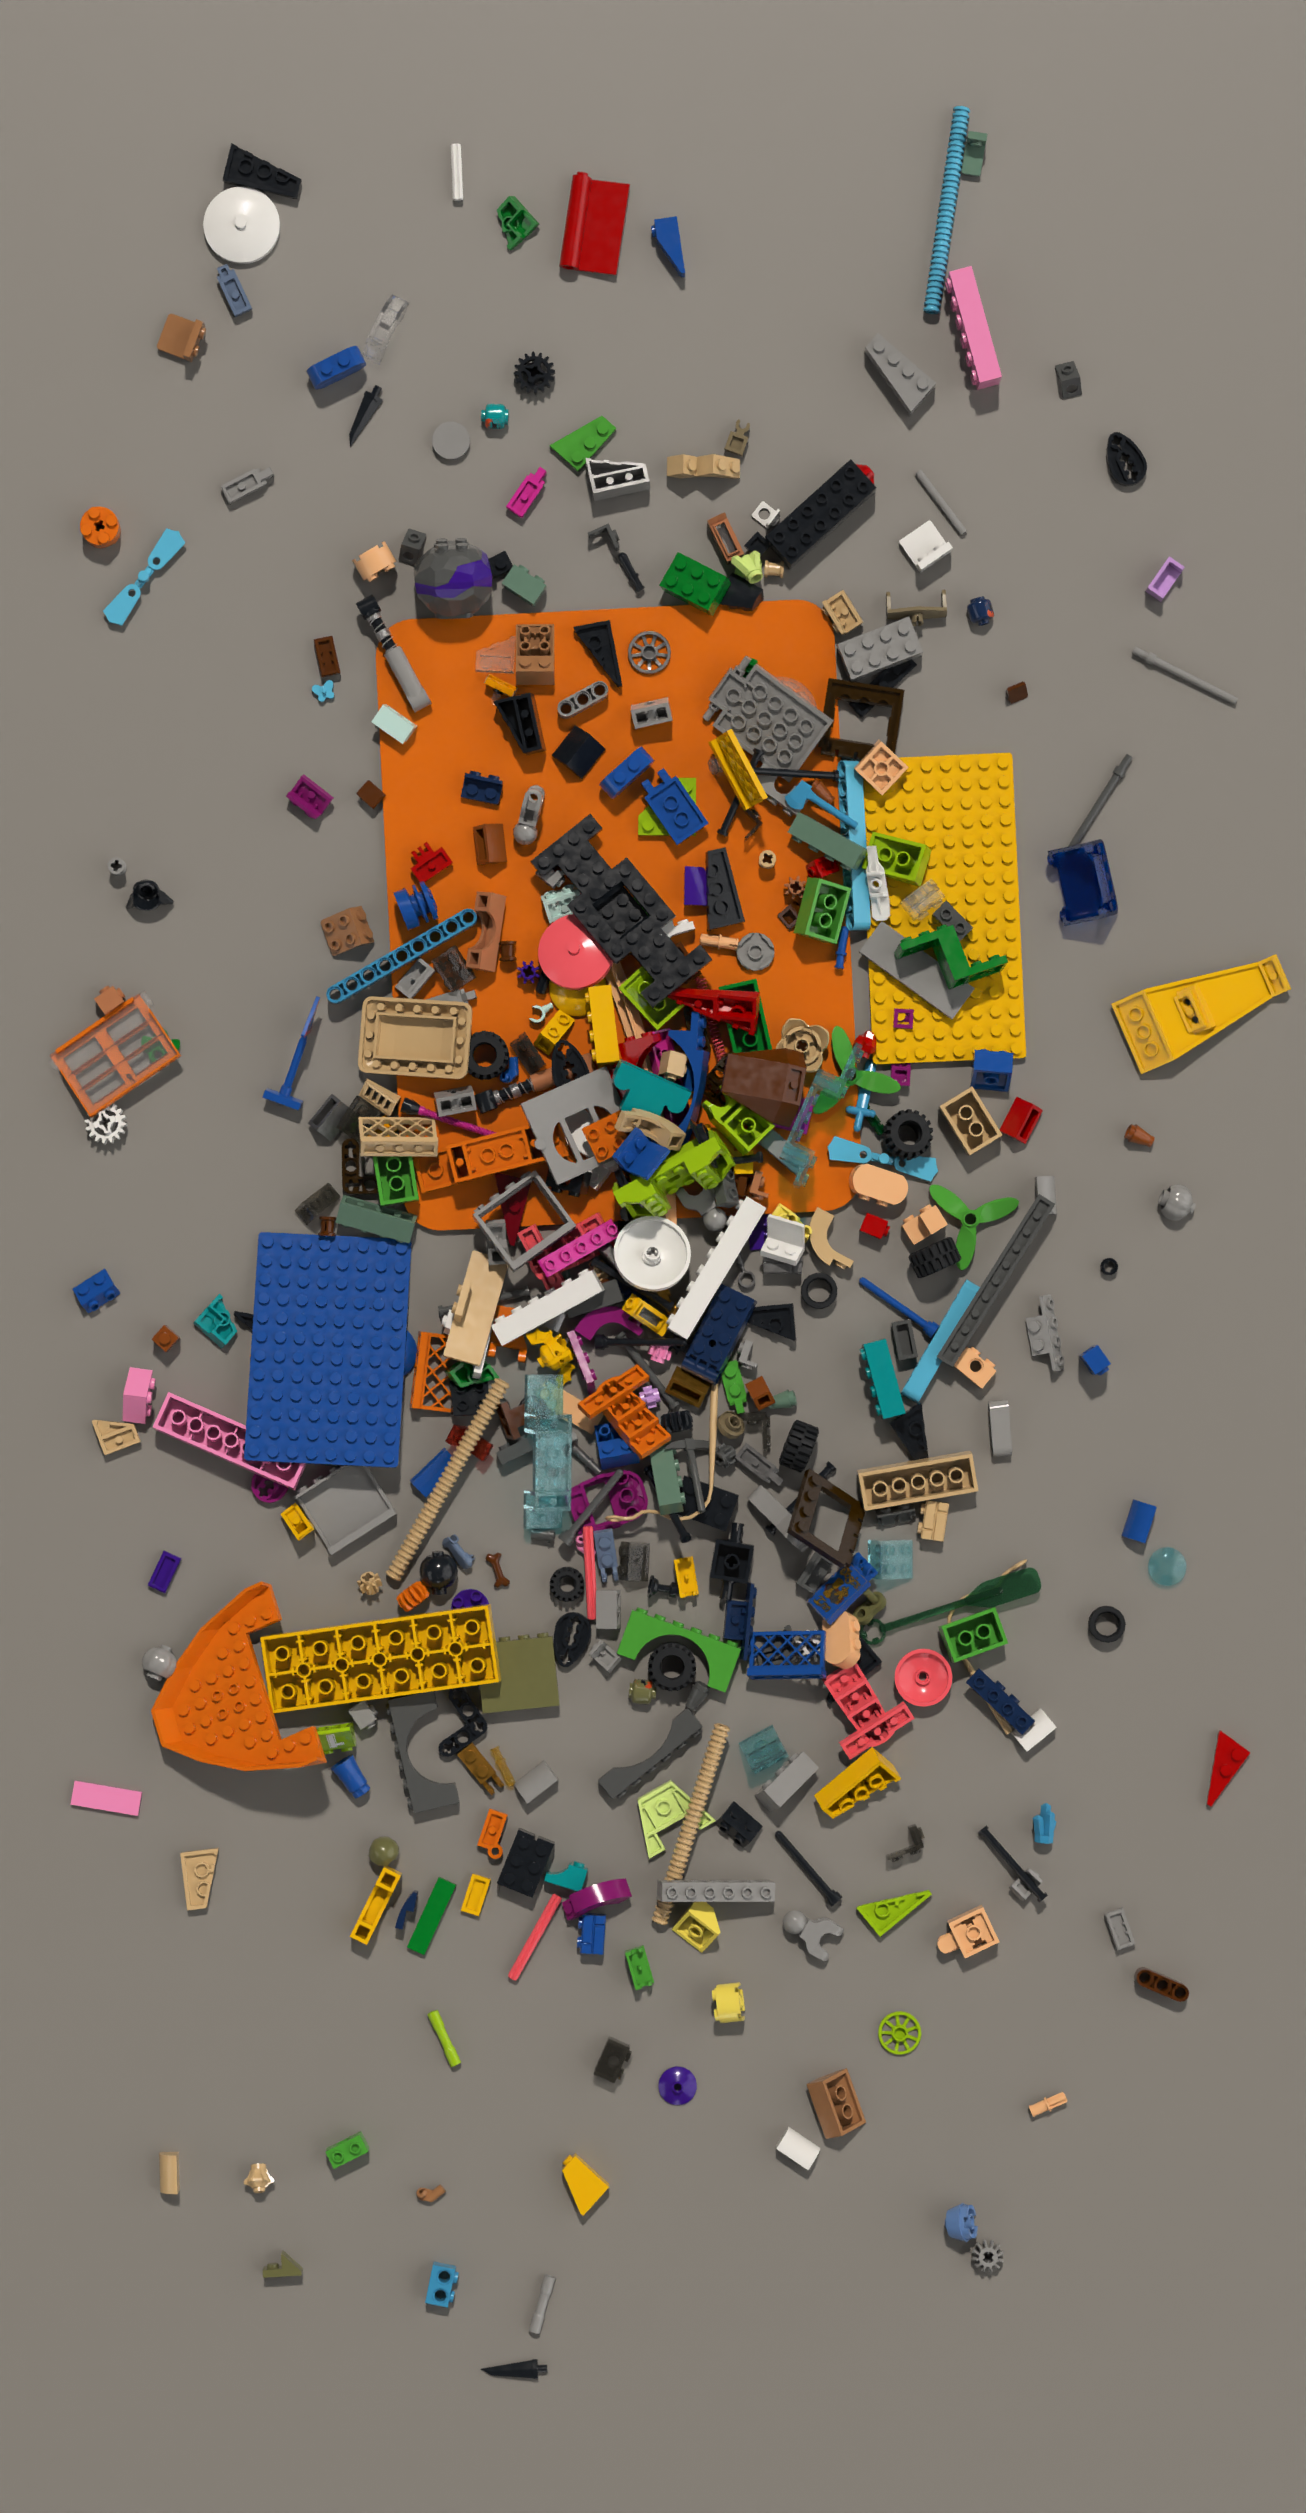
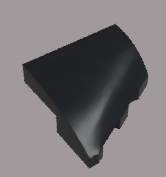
M732 573L728 577L731 585L720 604L729 605V609L753 611L764 600L763 589Z

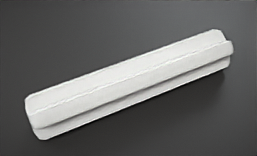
M456 143L451 144L453 200L461 201L463 200L461 145Z

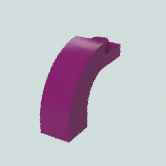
M609 1306L588 1313L579 1322L575 1331L591 1341L597 1330L604 1324L619 1323L640 1336L643 1332L641 1328L643 1324L635 1319L628 1320L630 1315L623 1311L622 1308Z
M626 1878L615 1879L586 1887L569 1895V1899L562 1902L567 1921H571L592 1909L610 1904H620L632 1897Z

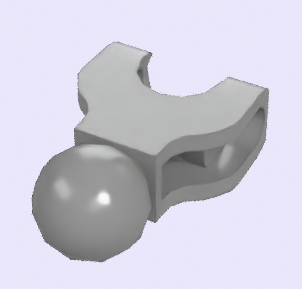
M539 785L531 786L525 793L519 821L513 829L515 840L522 845L533 843L537 837L536 825L545 797V791ZM531 794L537 795L538 800H533Z
M683 1187L678 1188L676 1194L682 1205L688 1210L699 1212L703 1216L704 1226L708 1230L719 1231L725 1227L727 1216L722 1209L718 1208L713 1188L706 1190L703 1188V1191L696 1196L689 1195Z
M798 1910L788 1912L783 1919L785 1930L791 1934H798L799 1937L804 1939L807 1951L823 1961H827L829 1954L820 1946L821 1937L827 1933L841 1936L844 1932L840 1925L827 1917L812 1920L808 1917L806 1918L805 1914Z

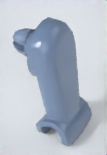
M454 1534L451 1537L445 1538L442 1545L445 1548H449L458 1565L463 1569L471 1568L475 1557L472 1558L474 1555L464 1552L457 1543L459 1541L457 1535Z

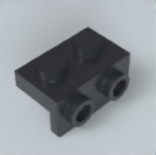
M734 1801L715 1822L723 1833H727L734 1843L743 1848L753 1840L763 1827Z

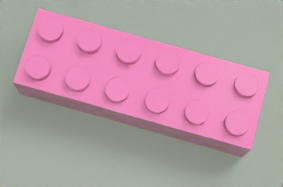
M972 266L950 271L948 278H946L945 288L947 294L951 293L950 306L952 312H956V328L961 330L962 333L960 342L962 349L966 348L967 351L965 360L967 367H971L972 374H970L972 385H976L977 390L998 385L1002 375Z

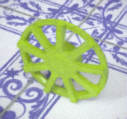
M903 2011L890 2013L882 2019L879 2025V2041L892 2054H907L913 2051L920 2042V2024L910 2013ZM899 2015L907 2016L903 2025L900 2024ZM892 2016L896 2017V2026L888 2021ZM912 2019L916 2026L906 2028L907 2023ZM884 2023L889 2025L892 2031H882ZM918 2029V2037L911 2036L908 2032ZM882 2034H891L892 2037L884 2043ZM906 2038L916 2041L911 2048L907 2044ZM893 2040H896L895 2050L887 2047ZM900 2041L904 2043L907 2050L898 2051Z

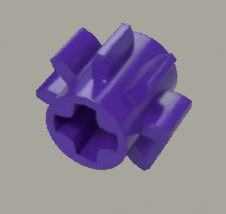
M523 961L524 966L522 968L517 967V970L521 971V974L517 977H523L524 984L527 983V980H531V983L534 984V977H540V975L536 974V971L540 968H534L533 961L530 962V965H526ZM531 968L534 974L525 977L526 974L523 971Z

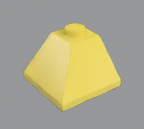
M692 1902L672 1928L675 1933L701 1953L720 1934L714 1908L707 1902Z

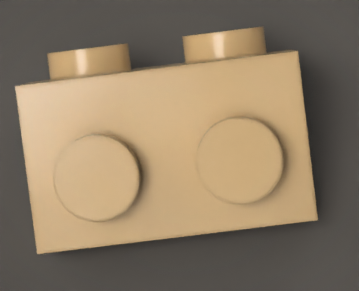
M844 590L822 602L824 605L822 610L827 617L830 616L834 621L832 626L837 633L846 635L864 623Z

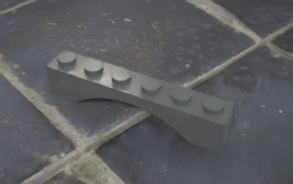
M687 1707L673 1719L667 1739L651 1757L632 1766L613 1767L599 1778L598 1782L612 1799L615 1797L619 1799L627 1792L625 1789L628 1786L632 1785L634 1787L642 1780L640 1777L644 1773L650 1774L657 1768L655 1764L660 1760L665 1762L672 1756L670 1754L671 1751L675 1748L680 1750L687 1744L685 1740L690 1736L692 1738L696 1737L701 1732L702 1724Z

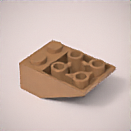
M516 624V685H555L554 624Z

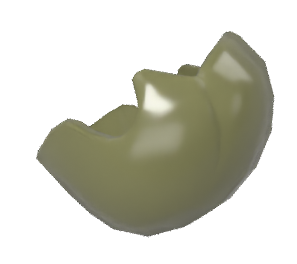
M379 1837L372 1842L368 1856L375 1864L388 1866L391 1861L397 1859L399 1846L390 1837Z

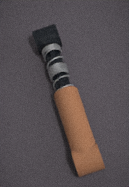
M591 1053L582 1055L589 1073L597 1070ZM566 1062V1066L563 1069L568 1070L569 1073L566 1079L573 1080L577 1077V1074L572 1073L574 1064ZM552 1067L530 1075L529 1079H526L524 1082L510 1084L508 1088L503 1087L500 1091L495 1090L492 1092V1089L474 1095L480 1114L498 1108L499 1104L505 1103L508 1099L513 1100V1098L521 1097L522 1094H528L530 1091L538 1093L556 1086L553 1080Z

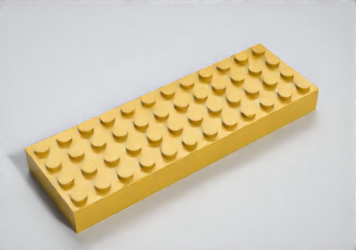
M491 1604L260 1637L268 1696L273 1713L501 1681Z

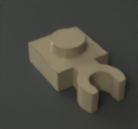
M738 419L735 425L736 433L730 431L724 450L743 456L749 439L744 434L749 431L750 423H747L746 428L741 429L739 427L740 420Z

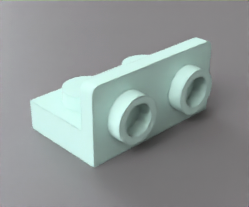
M568 884L557 891H548L541 896L549 923L563 916L573 914L567 905L580 895L579 890L573 884Z

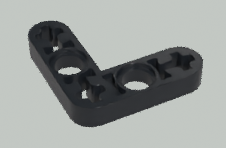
M463 1687L450 1689L449 1699L466 1725L439 1744V1752L444 1757L454 1755L483 1735L488 1728L486 1720ZM455 1689L456 1691H462V1694L460 1696L463 1699V1701L465 1698L468 1699V1701L463 1703L460 1707H458L457 1705L458 1703H460L459 1699H454L452 1697L454 1695L453 1691ZM466 1705H470L474 1709L473 1714L470 1716L463 1714V1707ZM478 1714L479 1717L476 1720L478 1723H484L483 1731L475 1730L476 1724L474 1721L469 1723L468 1720ZM460 1732L468 1734L469 1739L467 1742L462 1743L458 1740ZM454 1737L455 1742L460 1747L456 1748V1745L451 1747L450 1753L447 1751L443 1752V1744H451L453 1742L451 1738Z

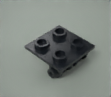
M449 1381L452 1400L451 1414L454 1416L477 1415L476 1411L480 1409L479 1405L483 1404L482 1400L486 1399L485 1395L489 1393L488 1381L461 1388L453 1381Z

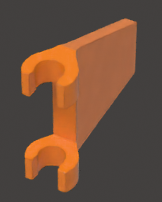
M497 1305L494 1319L505 1315V1317L511 1315V1310L514 1308ZM492 1329L487 1357L495 1358L497 1347L519 1350L518 1362L525 1363L527 1346L524 1336L522 1335L502 1346Z

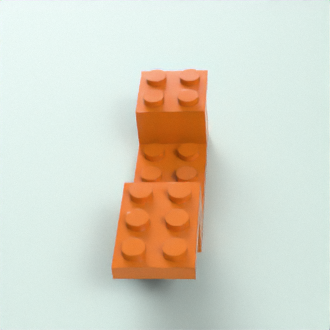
M557 1123L553 1132L554 1146L562 1157L571 1156L566 1137L560 1124ZM530 1125L446 1145L445 1148L438 1149L437 1157L412 1156L421 1193L546 1161L541 1150L535 1148L534 1141L536 1138Z

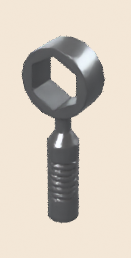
M740 1252L735 1259L742 1271L738 1277V1282L742 1287L748 1288L755 1283V1275L751 1271H745L744 1260ZM744 1273L751 1274L753 1281L750 1285L742 1284L740 1278Z

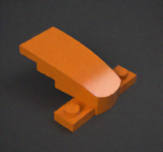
M637 1364L620 1376L604 1381L599 1385L596 1392L578 1403V1409L589 1419L603 1412L620 1437L642 1460L669 1442L671 1434L659 1424V1419L646 1408V1402L633 1393L634 1390L649 1381V1375Z

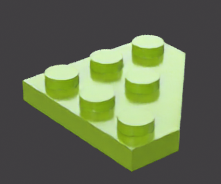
M678 778L696 804V778ZM650 806L638 816V836H670Z

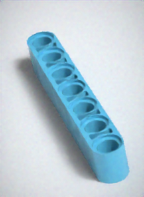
M966 1279L901 1392L903 1396L915 1403L919 1402L942 1360L937 1358V1355L980 1287Z

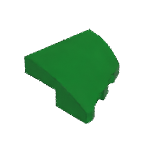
M509 196L497 209L498 217L502 221V231L507 237V248L509 250L514 249L539 225L515 196Z
M457 1361L445 1371L448 1377L460 1388L499 1378L491 1365L487 1364L486 1361H484L480 1379L472 1378V1364Z

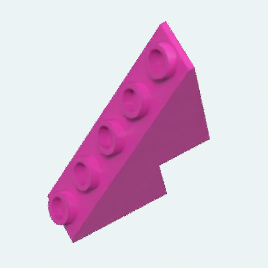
M610 1219L538 1260V1263L546 1277H549L616 1239L620 1232L613 1220Z

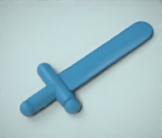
M868 1060L864 1071L875 1072L877 1065L873 1063V1060ZM861 1087L856 1107H846L847 1113L856 1115L853 1127L856 1132L861 1130L864 1116L873 1118L876 1115L874 1110L867 1109L871 1091Z

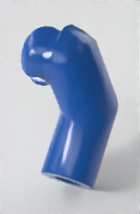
M509 1057V1068L500 1074V1080L504 1083H510L518 1076V1057Z

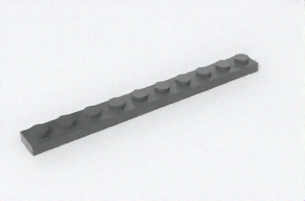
M1038 1194L940 1350L937 1358L951 1367L955 1365L1055 1203Z

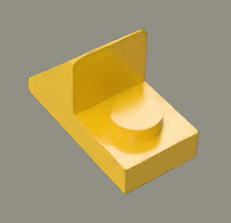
M296 1502L281 1513V1516L298 1541L314 1530L313 1524L307 1519Z

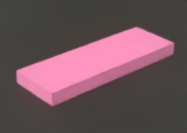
M75 1780L70 1805L138 1816L142 1792Z

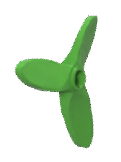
M839 1026L833 1028V1052L842 1072L841 1076L832 1081L820 1093L813 1105L814 1114L828 1111L841 1100L849 1087L853 1085L882 1094H894L901 1089L900 1084L889 1076L873 1071H859L855 1067L854 1052L847 1034ZM853 1071L856 1078L853 1081H848L845 1078L846 1072Z
M931 1185L929 1187L930 1195L935 1202L948 1214L959 1219L962 1224L956 1240V1247L962 1258L956 1263L960 1270L966 1269L972 1260L976 1246V1226L979 1223L994 1221L1008 1215L1019 1204L1016 1198L1007 1197L985 1203L975 1210H969L963 1201L948 1189L940 1185ZM967 1214H972L975 1217V1222L972 1225L965 1222Z

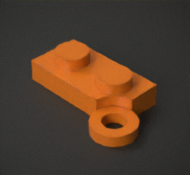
M489 1808L477 1845L487 1848L488 1855L492 1859H498L503 1854V1849L498 1842L508 1814ZM493 1848H498L499 1853L497 1855L492 1854Z

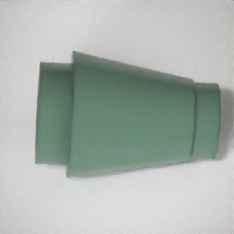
M786 1390L774 1395L773 1398L776 1403L770 1405L769 1408L782 1409L796 1406L797 1400L794 1390Z

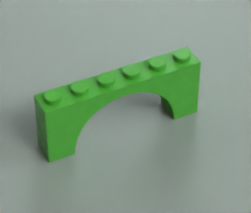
M639 1607L636 1610L632 1609L617 1654L635 1660L642 1647L654 1638L663 1635L686 1637L696 1643L707 1658L709 1664L707 1686L726 1693L741 1648L738 1647L739 1643L727 1640V1643L720 1641L719 1636L711 1633L709 1636L703 1635L700 1629L691 1627V1630L684 1628L683 1623L673 1620V1623L665 1621L666 1617L655 1614L653 1617L647 1614V1610Z

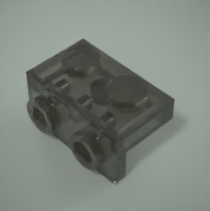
M456 945L439 957L431 960L435 971L441 975L445 986L451 992L461 989L476 978L472 969L466 968V960Z

